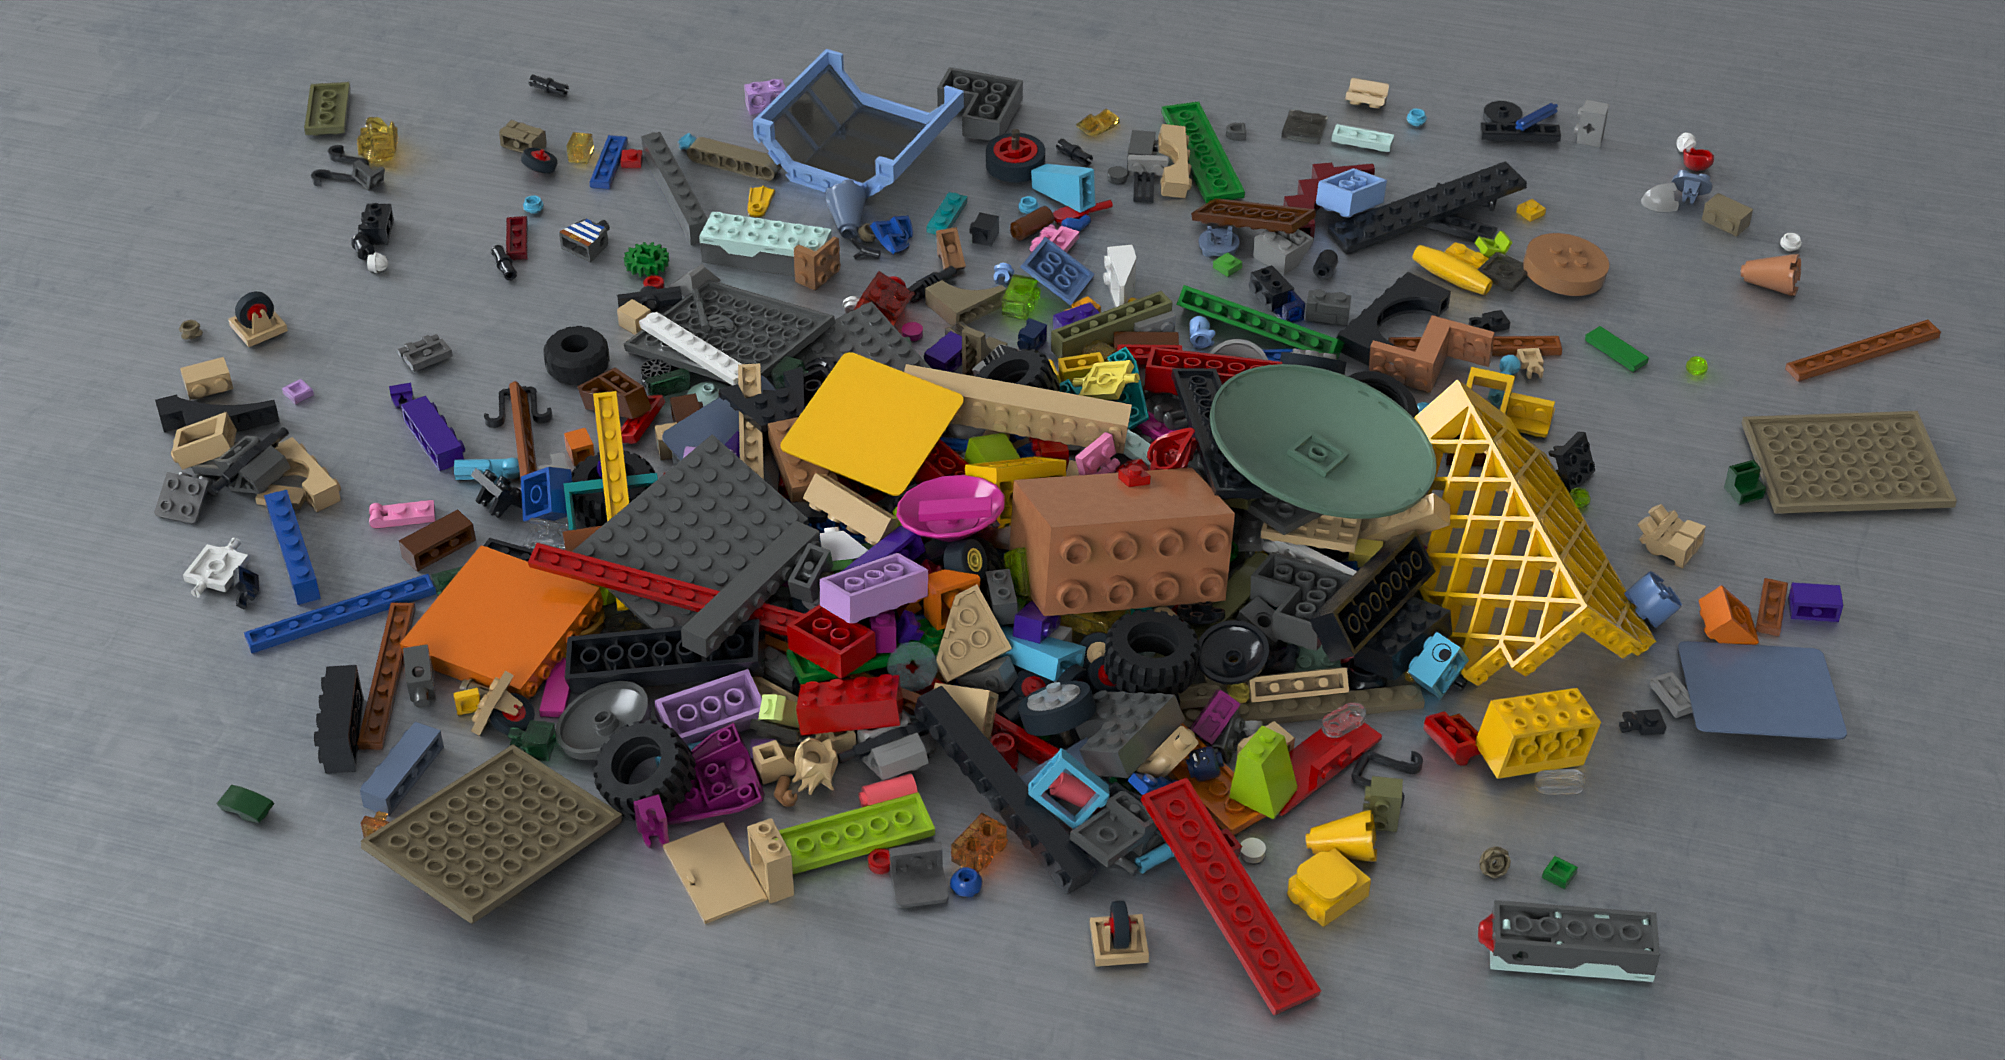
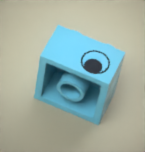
M1436 632L1433 637L1430 636L1425 641L1424 650L1419 657L1415 656L1412 659L1408 672L1417 684L1439 699H1442L1469 659L1461 647Z

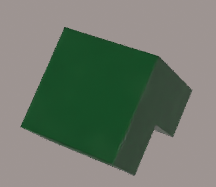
M1754 459L1729 466L1724 488L1738 505L1764 498L1766 487L1759 480L1761 468Z

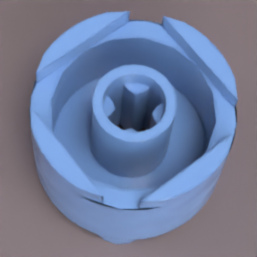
M1650 571L1624 594L1630 602L1635 603L1637 606L1635 612L1643 620L1648 618L1649 622L1657 628L1681 608L1682 602L1671 587L1667 588L1662 583L1664 580L1658 574Z

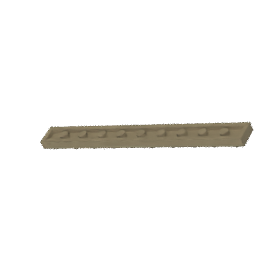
M1419 684L1337 694L1246 702L1238 707V711L1244 721H1263L1264 726L1269 725L1273 721L1282 724L1335 718L1344 710H1348L1356 716L1424 708L1425 701ZM1204 707L1181 709L1185 718L1183 724L1188 729Z

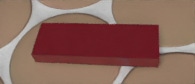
M527 216L506 218V255L510 256L512 260L528 259Z

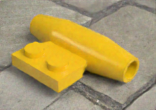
M1455 242L1445 252L1419 245L1413 253L1412 259L1431 274L1461 289L1485 296L1492 287L1493 281L1482 273L1489 267L1491 259L1485 257L1482 253L1467 248L1464 244Z

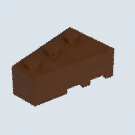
M613 368L577 387L585 409L595 411L594 393L613 391L617 392L618 410L621 417L639 418L645 412L652 409L644 386L617 368Z

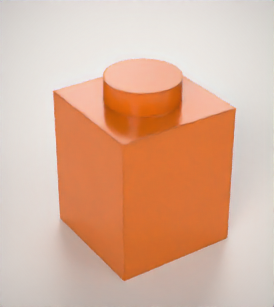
M586 428L564 433L566 451L573 466H577L581 461L584 462L586 457L590 455L595 456L593 442Z

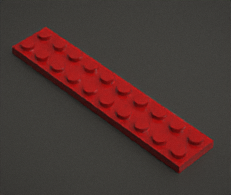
M1183 778L1142 795V804L1272 1014L1277 1015L1319 996L1321 989L1188 778Z

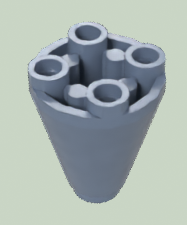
M847 179L840 184L826 189L825 192L826 203L839 233L843 238L851 239L857 236L858 228L861 224L866 202V192L863 187L854 184L853 180Z

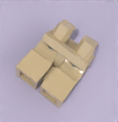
M1662 504L1654 506L1648 512L1650 516L1638 523V527L1643 532L1639 540L1642 544H1646V548L1651 554L1656 556L1663 555L1675 560L1674 565L1683 569L1692 558V555L1702 546L1706 526L1688 519L1686 522H1683L1678 518L1675 510L1667 512Z

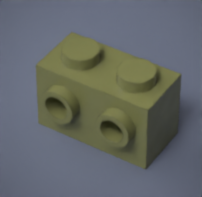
M1372 776L1371 786L1365 787L1364 801H1368V803H1363L1362 811L1372 810L1376 830L1397 832L1403 779Z

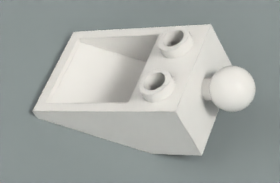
M1132 244L1107 247V256H1104V265L1107 268V272L1103 273L1104 284L1109 287L1115 307L1126 304L1135 292L1136 254Z

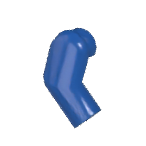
M1084 215L1080 219L1066 218L1061 222V226L1080 232L1091 223V218L1088 215Z

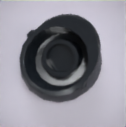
M1354 657L1349 660L1347 675L1350 688L1356 691L1385 687L1387 678L1354 666Z

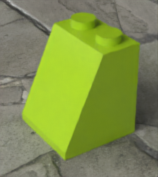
M1004 433L969 438L964 460L969 464L1020 458Z
M1262 725L1238 754L1229 798L1274 820L1297 791V783L1285 736Z

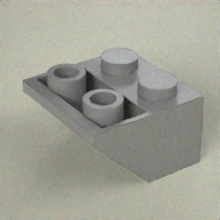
M1299 229L1292 234H1286L1284 231L1269 232L1265 230L1255 237L1253 257L1268 266L1273 265L1279 273L1285 275L1298 267L1313 243L1314 238Z

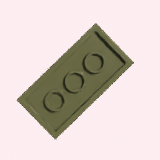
M350 82L310 84L304 126L305 135L317 136L320 134L345 133L351 90Z

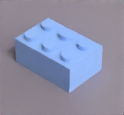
M1354 168L1319 181L1316 205L1322 206L1327 211H1336L1343 217H1351L1356 213H1361L1364 210L1384 203L1387 180Z

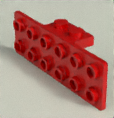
M1344 710L1289 752L1297 783V791L1283 807L1279 815L1284 816L1359 758L1364 752L1381 741L1382 734L1348 710Z

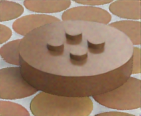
M1549 233L1537 236L1529 242L1523 260V268L1533 282L1549 291L1562 295L1583 296L1595 293L1603 287L1609 270V260L1599 247L1588 240L1569 234Z

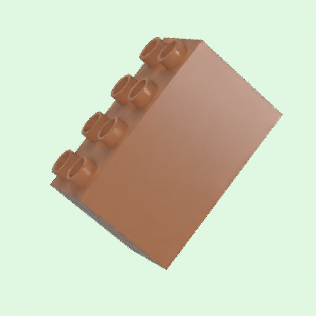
M1193 468L1149 470L1146 472L1151 476L1150 485L1135 487L1125 485L1118 479V473L1014 480L1008 568L1044 616L1193 604L1198 602L1205 603L1206 601H1225L1235 513L1218 495L1214 494L1212 488Z

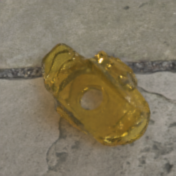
M368 117L366 119V128L360 129V135L357 138L358 155L364 156L369 163L390 161L397 151L398 130L394 122L391 121L388 127L381 118ZM381 140V141H385L386 143H384V144H379V143H377L376 141Z

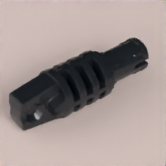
M949 266L941 272H932L916 281L906 289L907 299L915 302L925 298L926 287L941 280L947 283L957 278L956 269L953 266Z

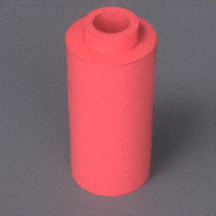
M1064 772L1049 786L1051 795L1080 808H1083L1096 793L1080 779ZM1098 807V808L1093 812V814L1099 813V812L1103 809V807H1102V808H1099V807Z
M910 773L862 786V792H859L858 796L861 806L865 807L917 793L918 791L915 779Z

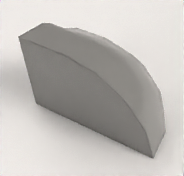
M1665 183L1652 187L1643 195L1640 203L1644 207L1657 212L1678 211L1679 201H1675L1674 192L1677 191L1675 183Z

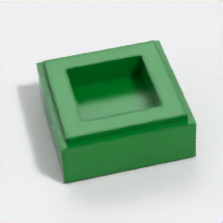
M1554 856L1543 871L1542 878L1566 889L1576 875L1578 867Z

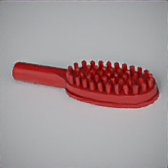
M1111 200L1095 203L1094 207L1081 213L1066 206L1053 212L1054 221L1061 225V222L1066 218L1080 219L1084 215H1089V213L1112 208L1113 204Z

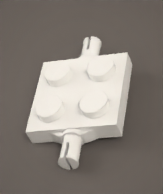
M232 538L231 542L225 547L207 544L183 574L184 581L196 585L191 591L194 597L197 596L199 598L207 588L227 592L234 583L233 571L238 566L245 568L250 562L249 556L236 551L241 545V541L238 538Z

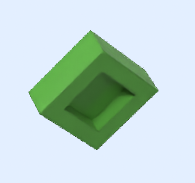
M1227 252L1213 261V268L1229 277L1242 269L1243 262Z

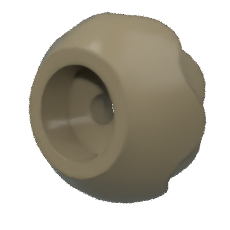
M1497 846L1486 849L1481 854L1479 860L1482 873L1492 878H1499L1505 875L1511 863L1508 851Z

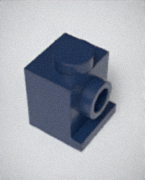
M1028 318L1026 326L1018 333L1019 341L1017 346L1019 350L1033 349L1038 351L1047 341V324Z

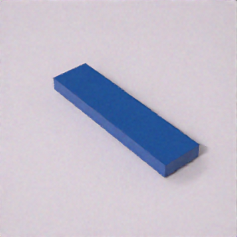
M608 135L590 179V188L610 189L621 162L622 150H625L628 144L627 137Z

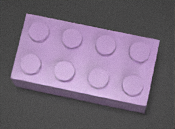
M899 553L820 579V606L842 618L847 623H857L861 619L877 616L881 612L897 609L901 605L918 601V599L928 596V569Z
M748 669L655 700V716L657 721L666 723L670 728H673L686 744L702 741L710 734L732 723L736 725L739 733L766 724V721L758 719L762 698Z

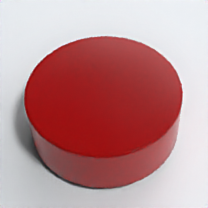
M656 275L649 276L643 281V286H653L656 289L665 288L664 279Z
M879 848L869 854L868 867L872 872L876 874L890 872L889 850Z

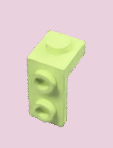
M762 695L758 719L799 728L796 713L797 702L786 700V696Z

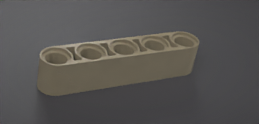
M698 137L687 150V156L693 162L766 181H771L782 168L780 164L776 165L767 153L705 137Z

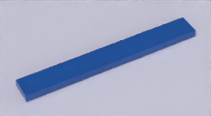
M425 574L246 631L244 636L252 654L389 610L391 603H411L436 595V588L429 574Z

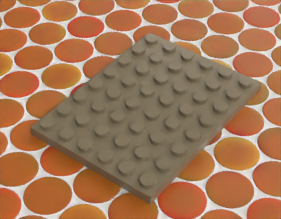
M1918 411L1747 416L1742 419L1741 424L1755 462L1761 468L1760 475L1775 514L1954 508L1956 506L1957 499Z
M512 744L362 839L361 849L473 924L622 822V814Z

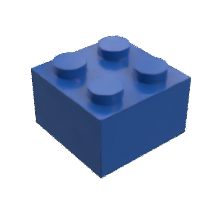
M546 467L521 476L523 522L547 524L567 517L563 483L573 482L571 469Z

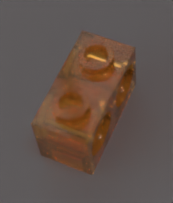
M981 813L951 844V861L962 868H972L979 873L983 868L989 866L992 858L998 852H1002L1008 843L1007 826Z

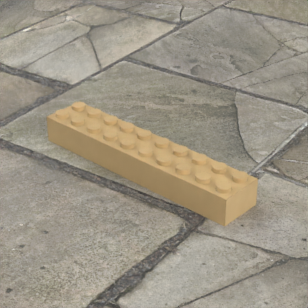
M909 364L905 366V373L960 393L963 396L964 402L950 422L952 424L1016 434L1022 437L1038 438L1044 441L1062 442L1066 445H1077L1086 448L1106 432L1112 434L1116 453H1124L1131 404Z

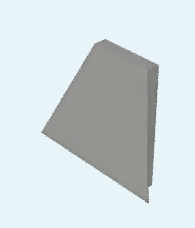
M701 264L676 280L669 287L680 286L681 294L686 297L692 293L693 289H697L708 280L715 282L721 280Z

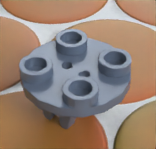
M1679 170L1677 175H1674L1672 178V183H1675L1677 190L1682 192L1683 203L1689 198L1690 204H1694L1698 195L1709 194L1713 188L1710 176L1707 174L1696 175L1691 174L1687 170Z
M1207 226V230L1200 235L1198 240L1199 247L1206 257L1222 256L1227 252L1234 256L1240 243L1238 236L1232 232V226H1228V230L1222 228L1212 229V226Z

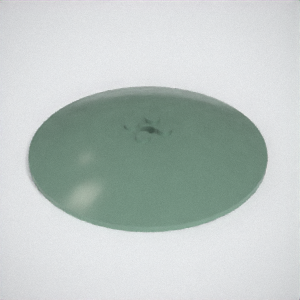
M1279 364L1260 366L1243 371L1228 379L1217 391L1211 405L1210 426L1212 434L1228 461L1242 475L1264 491L1300 508L1342 518H1381L1401 513L1413 507L1426 496L1433 484L1436 474L1435 453L1426 433L1417 421L1404 408L1380 391L1340 373L1303 365Z

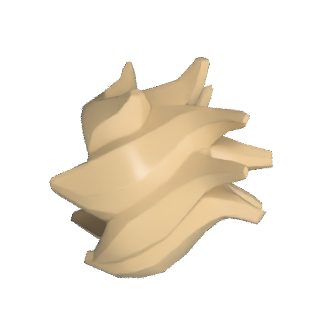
M808 737L797 747L794 757L796 775L792 782L795 783L802 779V785L798 788L799 792L809 787L808 793L811 795L820 783L831 790L834 789L832 777L837 767L838 755L832 739L820 742Z

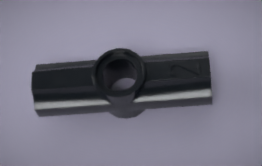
M645 286L640 292L618 294V307L620 308L633 299L649 308L651 313H655L661 307L674 306L682 300L681 288L677 286L656 289L653 286Z

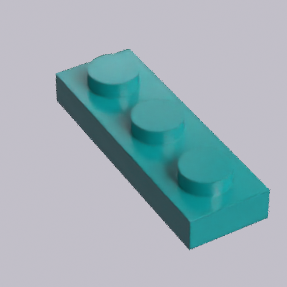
M948 192L927 224L926 233L936 235L938 230L952 228L968 203L967 196Z

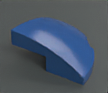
M894 216L889 221H874L870 225L877 239L891 253H900L910 245V243L906 244L908 239L913 236L909 216Z

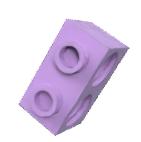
M782 79L744 84L745 103L749 115L761 113L786 89Z

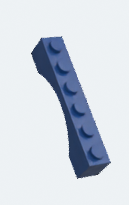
M287 489L264 495L269 518L280 545L297 605L321 599L317 579Z

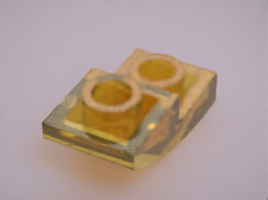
M1104 109L1096 116L1089 114L1077 123L1076 127L1087 135L1093 136L1113 128L1120 123L1117 115L1108 109Z

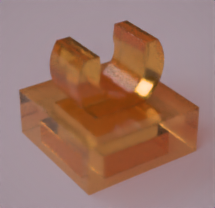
M378 811L374 818L364 816L360 823L364 838L389 823L385 821L388 813Z

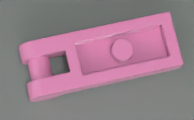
M434 500L383 506L379 503H373L369 507V514L371 515L369 524L372 528H386L436 521Z

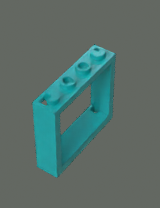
M657 473L626 476L627 488L649 487L658 480ZM603 479L563 483L569 531L576 530L572 495L604 492Z

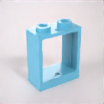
M1061 748L1028 784V794L1074 830L1093 816L1092 813L1098 807L1102 808L1109 799V785ZM1065 768L1096 792L1075 816L1044 792Z

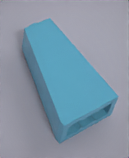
M1044 164L1031 170L1032 188L1080 213L1095 206L1094 169Z
M1000 625L1012 649L997 658L1010 656L1014 665L1052 681H1057L1061 674L1071 665L1077 664L1083 667L1085 646L1052 637H1047L1038 644L1013 637L1014 627Z

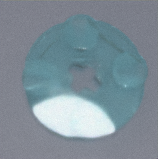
M905 642L890 654L887 661V672L891 675L900 676L902 688L909 691H919L933 682L937 673V660L933 651L922 643ZM911 659H914L915 663L919 665V668L915 669L913 674H910V670L906 669V664H910Z

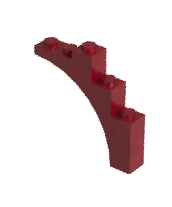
M1332 162L1313 164L1311 179L1298 180L1297 195L1284 196L1283 206L1315 209V212H1317L1321 207L1316 205L1319 181L1353 168L1374 175V164L1334 167ZM1311 220L1307 225L1300 227L1299 230L1314 238L1315 220Z

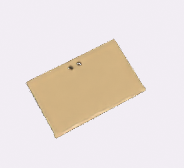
M724 822L663 845L665 853L705 924L768 900Z

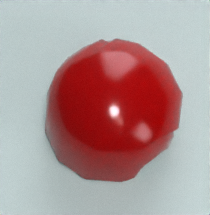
M1691 148L1687 153V150L1684 149V165L1692 171H1704L1713 165L1714 155L1709 150H1695Z

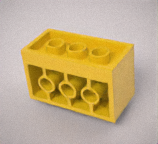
M1034 456L966 464L965 475L983 478L998 486L1005 496L1004 510L996 521L991 524V528H1005V524L1009 523L1011 526L1014 480L1065 477L1066 460Z
M1578 688L1490 700L1475 740V745L1497 779L1581 766L1586 761L1601 721Z

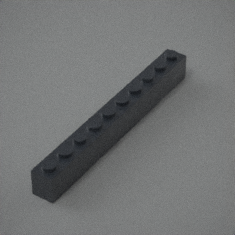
M937 687L919 696L914 709L917 720L925 725L933 739L937 740L945 749L946 754L957 763L961 772L972 781L977 791L983 794L992 809L999 813L1006 822L1007 827L1020 838L1023 846L1030 850L1039 865L1045 868L1051 875L1055 884L1061 887L1066 894H1069L1091 882L1096 869L1093 862L1076 843L1070 840V835L1048 809L1028 794V786L944 687Z

